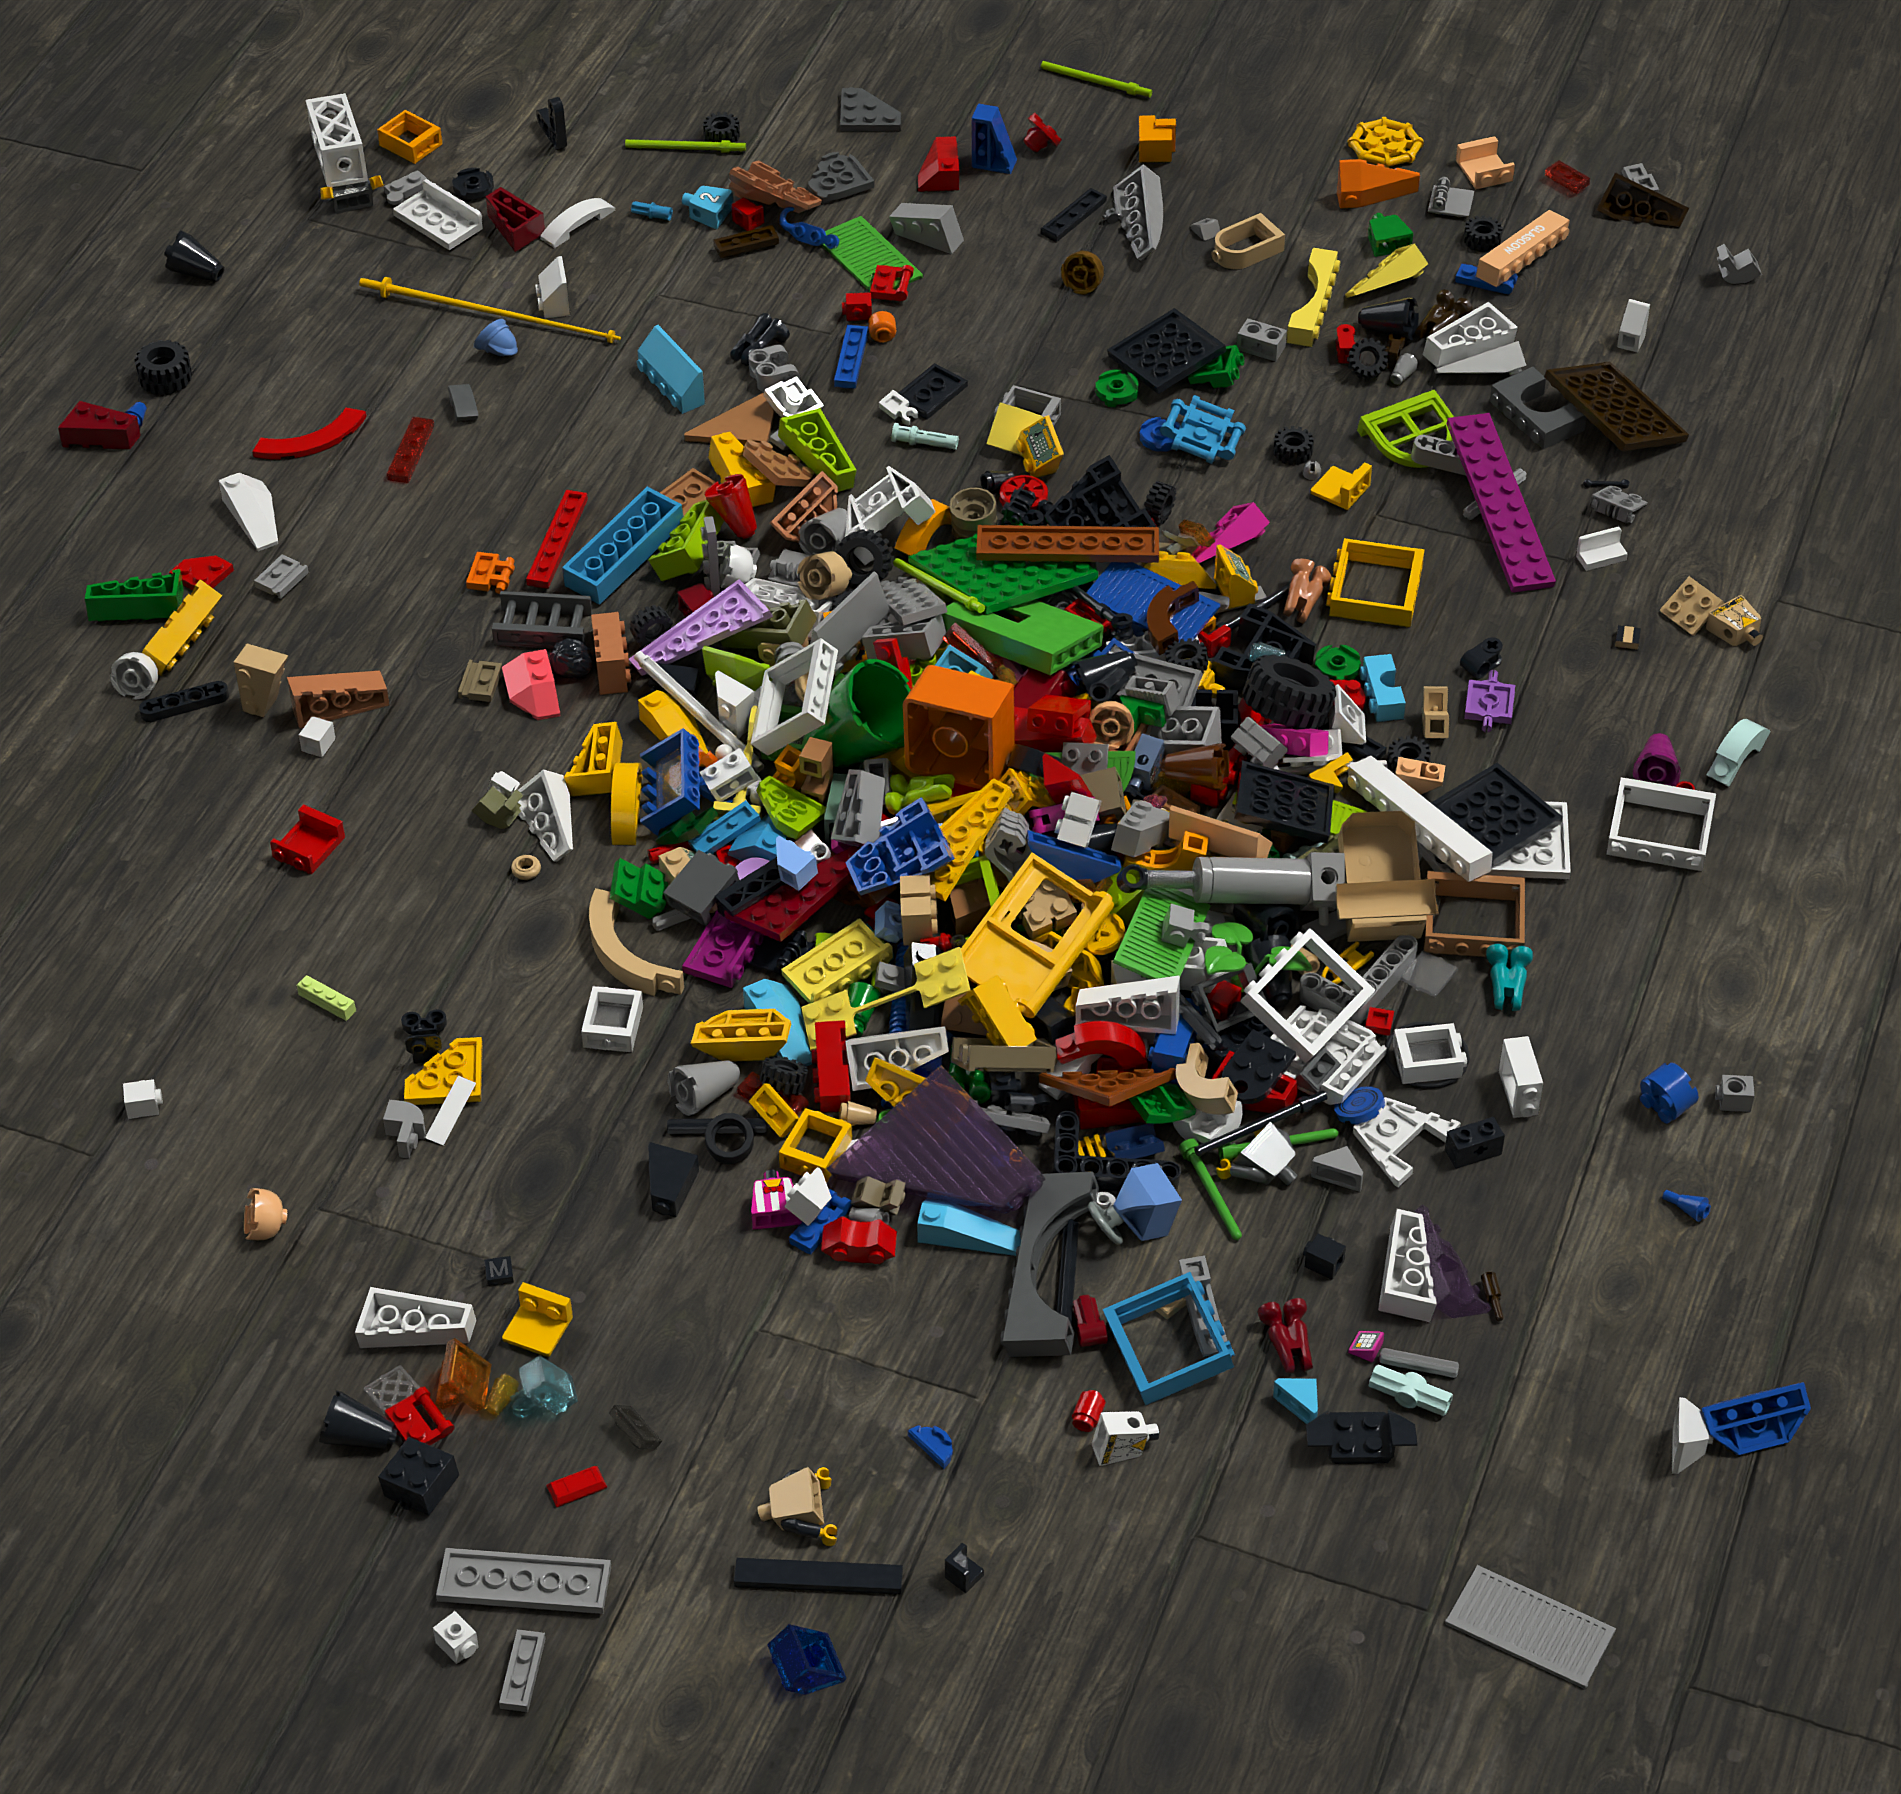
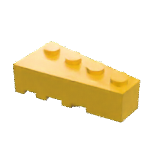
M201 579L195 585L191 595L188 594L177 611L171 614L164 624L165 628L161 627L142 651L143 654L154 661L159 676L165 670L171 671L178 661L175 658L178 655L182 657L190 647L188 643L191 640L195 642L202 633L200 629L203 626L207 628L215 618L212 614L222 595Z

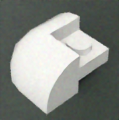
M797 376L785 383L781 381L769 387L763 394L774 411L782 418L818 408L822 409L824 406L812 389L807 391Z
M1236 1100L1234 1113L1208 1114L1196 1109L1197 1111L1194 1116L1175 1121L1173 1125L1185 1140L1194 1138L1198 1143H1205L1239 1128L1243 1115L1242 1104Z

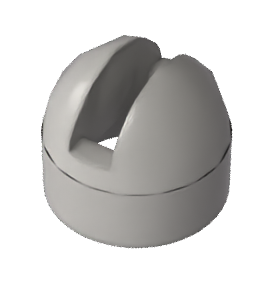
M1308 461L1303 468L1304 477L1309 480L1318 479L1321 475L1320 464L1317 461Z

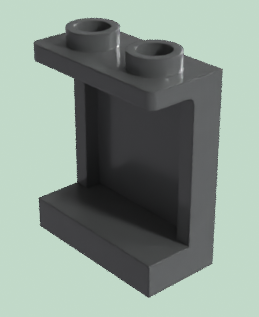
M698 850L663 893L669 906L707 926L712 920L709 911L716 904L715 895L740 879L737 874L738 871L733 865L729 863L725 865L713 854H706Z

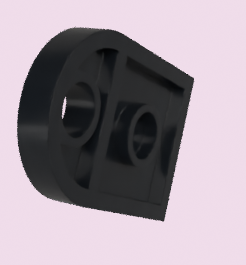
M1252 1029L1225 1066L1222 1078L1229 1077L1234 1087L1243 1085L1247 1088L1244 1093H1238L1237 1100L1241 1104L1258 1103L1265 1099L1296 1058V1051Z

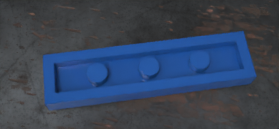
M847 325L834 379V387L856 388L868 337V326Z

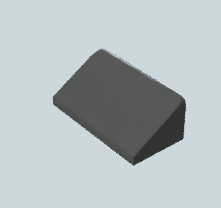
M1323 1047L1303 1066L1293 1079L1297 1080V1086L1316 1094L1321 1089V1085L1333 1075L1341 1064Z

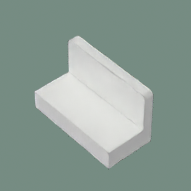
M1620 527L1579 537L1576 557L1586 571L1627 560L1628 554L1620 543L1622 531Z

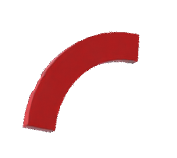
M345 407L343 412L332 423L313 433L287 439L260 438L252 451L253 457L281 459L284 456L295 455V458L331 448L340 443L343 437L349 433H354L367 417L366 411Z

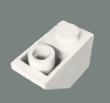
M1629 299L1619 331L1618 348L1638 353L1646 334L1650 304Z
M817 1167L811 1175L808 1172L803 1175L787 1194L790 1200L784 1207L808 1226L815 1220L832 1198L820 1168Z

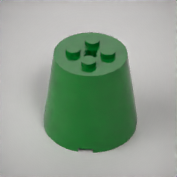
M868 659L857 664L831 688L825 724L806 734L807 739L813 737L832 742L833 767L836 768L850 767L864 760L903 748V701L911 691L907 684L909 680L895 666L879 659Z

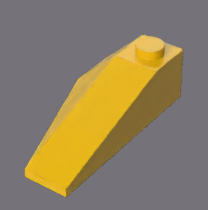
M875 1057L865 1079L921 1135L942 1145L946 1144L951 1128L964 1120L973 1099L954 1089Z

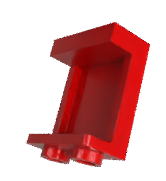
M1046 694L1028 708L1027 730L1071 737L1074 734V722L1080 717L1089 718L1091 700Z
M303 804L298 810L300 820L281 841L273 838L270 841L272 855L276 860L290 864L298 870L313 874L343 841L345 833L343 821Z

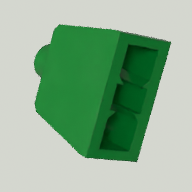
M1376 213L1369 221L1368 239L1374 256L1388 255L1398 248L1412 244L1413 232L1398 215L1384 217L1382 213Z

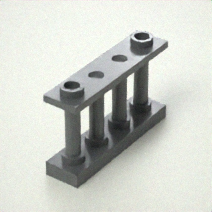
M500 592L502 611H505L503 623H493L492 635L494 645L553 649L556 643L567 638L579 640L585 645L584 628H580L582 615H592L591 596ZM515 611L528 612L525 624H512ZM537 613H551L548 626L535 625ZM560 614L573 615L570 627L557 626Z

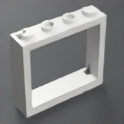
M820 638L765 670L751 745L766 755H770L825 724L838 654L836 648ZM809 672L802 712L778 725L785 685Z
M1621 777L1607 855L1702 871L1716 794ZM1624 787L1631 788V791L1624 790ZM1702 801H1706V802H1710V803H1709V804H1704V803H1702ZM1624 802L1704 815L1699 850L1618 836Z
M1310 928L1304 935L1299 932L1290 941L1293 946L1289 950L1283 948L1274 958L1277 963L1273 967L1268 964L1258 974L1261 980L1258 983L1253 980L1243 990L1247 994L1240 1001L1290 1049L1296 1051V1055L1305 1063L1326 1044L1375 991L1370 984ZM1304 945L1357 994L1311 1044L1258 994Z

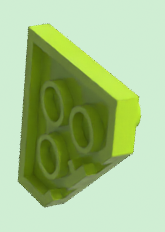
M770 775L759 782L756 791L775 828L783 832L785 836L798 839L824 819L826 811L824 805Z

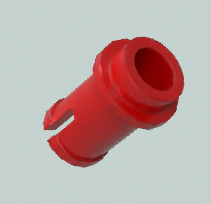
M941 933V936L920 939V943L934 944L944 952L953 948L950 934Z

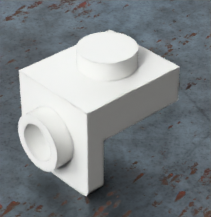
M500 771L492 777L488 790L493 786L508 798L519 787L520 783Z

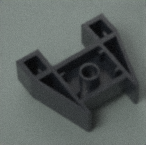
M1249 603L1240 617L1237 637L1250 641L1249 646L1243 654L1222 646L1212 661L1211 670L1215 673L1216 683L1242 690L1252 664L1257 658L1273 654L1280 657L1286 656L1290 659L1294 658L1312 665L1316 643L1271 611Z

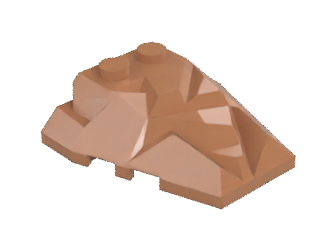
M759 160L751 163L748 172L740 167L731 169L729 173V180L731 181L729 189L734 191V195L741 199L744 197L768 205L776 202L779 207L784 209L786 207H794V212L797 213L819 206L822 202L821 199L804 188H793L794 181L781 178L779 171Z

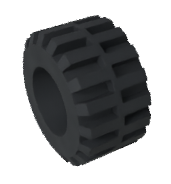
M158 340V342L144 345L141 347L142 350H138L136 353L137 356H135L134 360L140 386L144 387V390L147 392L151 391L153 394L160 393V395H165V393L171 394L174 391L181 390L182 387H186L188 382L191 381L192 370L189 354L185 346L180 345L179 342Z
M861 529L844 537L837 544L836 553L844 559L847 567L852 572V578L849 580L850 587L859 586L873 572L878 574L881 582L889 575L888 572L892 570L893 565H891V562L894 561V556H891V552L893 549L892 546H887L889 541L887 538L883 540L881 533L875 534L874 530L869 529L865 531V529ZM856 547H864L873 555L874 566L871 571L861 570L855 564L853 553Z

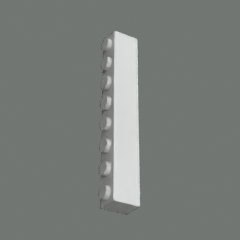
M1369 756L1349 765L1348 785L1377 807L1380 812L1402 811L1414 820L1417 841L1451 867L1458 875H1461L1470 882L1491 871L1492 851L1374 757Z

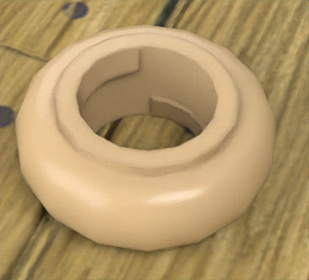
M522 855L512 862L511 870L516 878L529 880L535 878L540 873L541 864L532 855ZM523 866H531V867L528 868V869H522V868H521V867H523Z

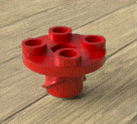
M1033 113L1028 118L1033 127L1028 130L1024 143L1030 150L1038 152L1041 148L1047 146L1048 141L1056 147L1060 144L1062 139L1057 135V132L1051 126H1046L1036 113Z

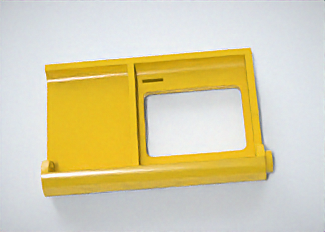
M1031 853L962 946L961 952L968 979L979 986L998 975L1006 983L1008 993L1013 1001L1019 1004L1022 1011L1021 1014L1027 1018H1034L1113 909V898L1105 891L1091 892L1073 878H1070L1034 853ZM1044 880H1049L1084 904V908L1052 952L1044 951L1011 928L1015 918Z

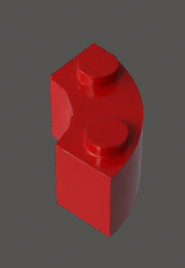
M842 1216L823 1226L821 1251L836 1261L880 1264L884 1260L895 1257L897 1231L880 1219L871 1222H858Z

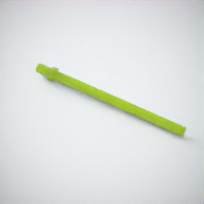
M899 558L893 561V565L898 569L959 601L968 610H975L979 613L984 612L985 605L978 602L977 598L961 593Z

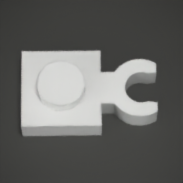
M894 390L879 402V408L894 420L900 416L905 425H910V418L907 416H913L915 419L918 418V411L915 408L909 407V401Z

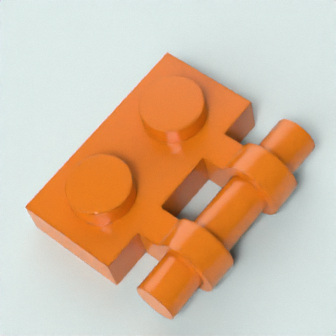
M477 552L466 581L467 589L489 591L490 586L494 585L496 586V593L500 594L501 591H504L509 586V576L514 572L515 560L512 557H507L505 561H500L499 554ZM495 572H501V575H496Z

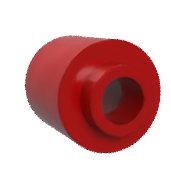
M1088 1390L1080 1394L1072 1414V1424L1078 1430L1091 1432L1097 1426L1100 1414L1103 1412L1106 1404L1099 1392Z

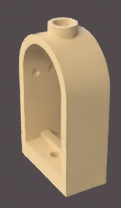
M1259 213L1219 231L1216 234L1215 249L1211 255L1216 263L1225 268L1243 269L1283 252L1285 234L1263 214ZM1255 234L1262 240V242L1243 250L1225 248Z

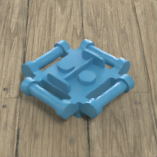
M1194 395L1190 406L1185 405L1180 399L1173 400L1170 414L1166 422L1162 424L1160 432L1162 435L1174 439L1171 449L1176 451L1180 449L1206 459V462L1212 464L1216 456L1226 460L1234 458L1236 445L1240 436L1244 434L1246 427L1241 422H1231L1235 410L1230 408L1226 410L1200 400V397ZM1196 407L1199 408V409H1202V410H1204V411L1210 412V413H1212V414L1218 415V416H1220V417H1223L1224 419H1221V418L1216 417V416H1213V415H1211V414H1209V413L1200 411V410L1196 409ZM1180 414L1185 417L1178 430L1174 428V424ZM1226 432L1232 434L1227 446H1221Z

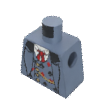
M1142 733L1134 750L1136 751L1134 770L1128 784L1138 792H1141L1142 789L1147 791L1153 789L1162 773V759H1165L1164 740Z

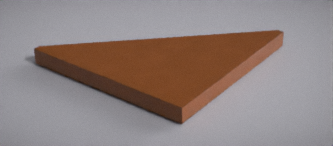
M1169 1068L1161 1073H1154V1069H1135L1134 1073L1123 1072L1118 1074V1070L1098 1071V1074L1082 1075V1071L1062 1072V1076L1058 1077L1041 1073L1039 1074V1083L1110 1107L1174 1080L1177 1077L1175 1068Z

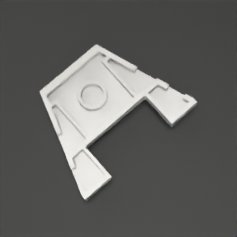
M1385 1097L1384 1109L1378 1110L1379 1114L1375 1118L1356 1124L1353 1127V1134L1393 1184L1399 1187L1412 1175L1413 1167L1396 1157V1155L1424 1129L1446 1143L1447 1131L1459 1128L1461 1123L1453 1119L1451 1122L1440 1119V1115L1432 1112L1425 1114L1416 1111L1414 1106Z

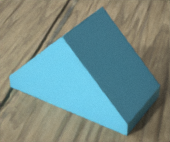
M1278 1378L1274 1381L1273 1397L1306 1424L1317 1417L1316 1379Z

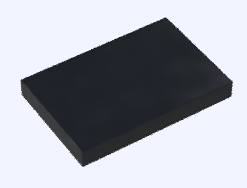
M934 363L898 392V394L909 401V407L915 408L919 416L928 420L968 386V380Z

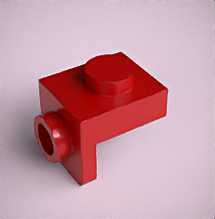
M1225 624L1209 635L1202 630L1198 634L1199 642L1204 643V647L1206 646L1209 658L1215 656L1222 646L1225 648L1230 646L1231 628Z

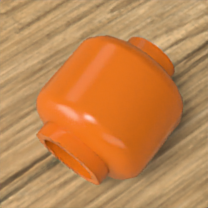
M879 311L872 314L869 318V334L874 341L884 343L895 337L897 331L896 321L891 313Z

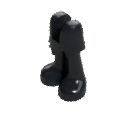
M762 313L755 319L754 326L749 333L746 334L744 332L743 336L732 348L730 357L735 361L741 359V363L748 366L749 353L751 351L765 348L772 339H776L781 343L785 342L790 337L789 330L778 318H774L772 321L769 314ZM760 334H762L761 337H760L756 342H754V340H755Z

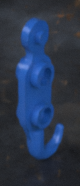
M786 207L782 210L779 219L780 225L784 230L793 235L796 240L813 246L825 244L829 249L838 247L839 238L833 234L826 235L825 231L820 227L803 222L788 223L786 215L789 211H794V207Z

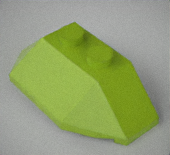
M704 646L702 649L706 674L713 681L714 687H716L715 673L720 671L756 691L762 686L765 670L770 668L768 664L758 663L752 659L708 646Z

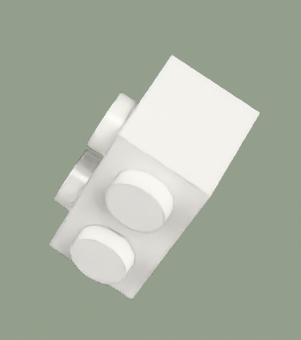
M741 748L700 771L716 801L723 802L759 780Z

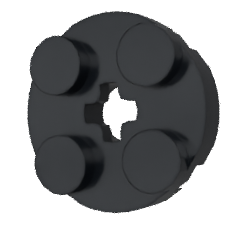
M480 168L463 169L457 173L458 177L452 180L455 194L460 196L464 202L483 197L486 198L487 195L492 193L494 188L492 174L487 170L486 173L480 172Z

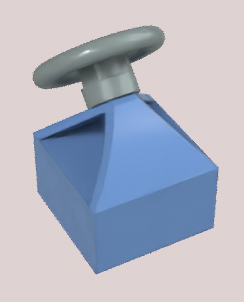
M1156 1163L1131 1168L1114 1205H1111L1104 1211L1097 1203L1089 1202L1088 1209L1108 1238L1115 1244L1120 1245L1123 1242V1238L1116 1225L1120 1226L1123 1222L1131 1228L1141 1241L1168 1236L1182 1199L1159 1164Z

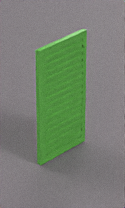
M862 216L825 231L826 235H836L839 238V245L835 249H829L825 244L821 246L869 292L877 265L893 267L910 265L914 268V273L909 283L923 278V274ZM896 278L894 290L899 288L901 278Z
M1147 888L1142 895L1112 963L1150 980L1181 976L1195 940L1190 937L1185 947L1161 941L1164 917L1170 905L1174 904L1195 910L1194 922H1204L1211 905L1196 903L1192 896L1174 888Z

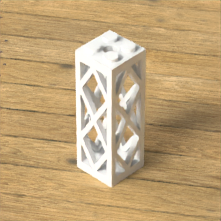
M346 93L306 100L311 136L327 187L368 181L363 146ZM333 114L334 118L330 119L325 117V115ZM343 161L349 164V166L346 168L339 167V163Z

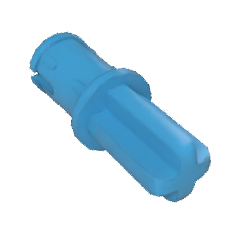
M636 201L631 205L632 213L647 215L650 219L654 217L670 221L672 218L673 210L671 207L659 206L654 202L647 204Z

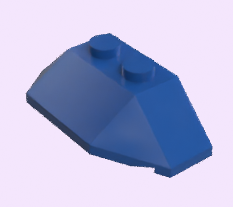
M1027 831V843L1031 852L1070 878H1073L1079 884L1089 886L1121 870L1120 858L1118 856L1109 855L1089 847H1082L1041 833Z
M1804 1382L1761 1391L1702 1408L1709 1435L1736 1455L1790 1442L1804 1417L1811 1410Z

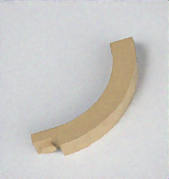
M595 888L589 907L590 931L595 953L603 966L620 982L632 989L642 991V993L655 996L659 989L681 995L684 989L683 971L649 963L628 951L614 931L615 919L620 910L619 903L610 899L609 891Z

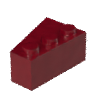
M502 187L486 196L488 217L515 252L541 236L544 232V214Z
M79 401L58 427L62 447H69L70 444H81L83 448H90V445H102L105 449H131L141 436L137 416Z

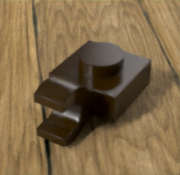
M1391 333L1388 341L1390 347L1387 346L1386 348L1388 353L1386 359H1388L1387 368L1394 370L1401 349L1404 347L1405 336H1401V339H1393L1394 334Z

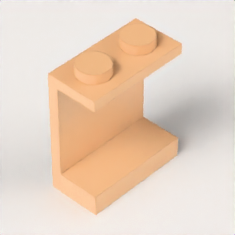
M1495 136L1458 144L1456 162L1475 190L1513 181L1515 164H1503L1497 155L1498 140Z

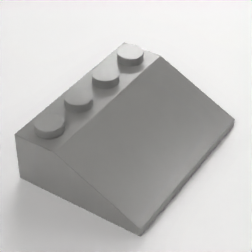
M876 572L867 577L812 631L810 644L822 638L838 650L834 670L835 676L842 671L844 664L848 660L852 661L856 658L859 650L864 646L861 637L869 627L889 623L890 609Z

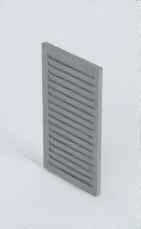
M1479 1565L1475 1568L1450 1615L1445 1620L1446 1625L1584 1689L1588 1686V1682L1616 1631V1628Z

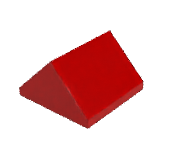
M1046 753L1042 756L1044 786L1056 805L1063 803L1065 796H1070L1071 792L1093 797L1078 773Z

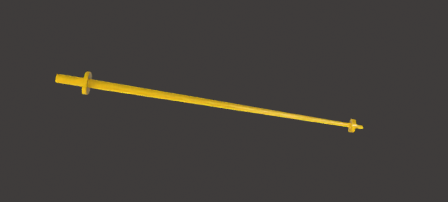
M384 277L382 282L361 278L359 285L362 287L380 290L382 298H388L390 293L605 337L608 343H613L614 340H621V337L616 336L613 330H610L608 334L396 286L392 285L390 277Z

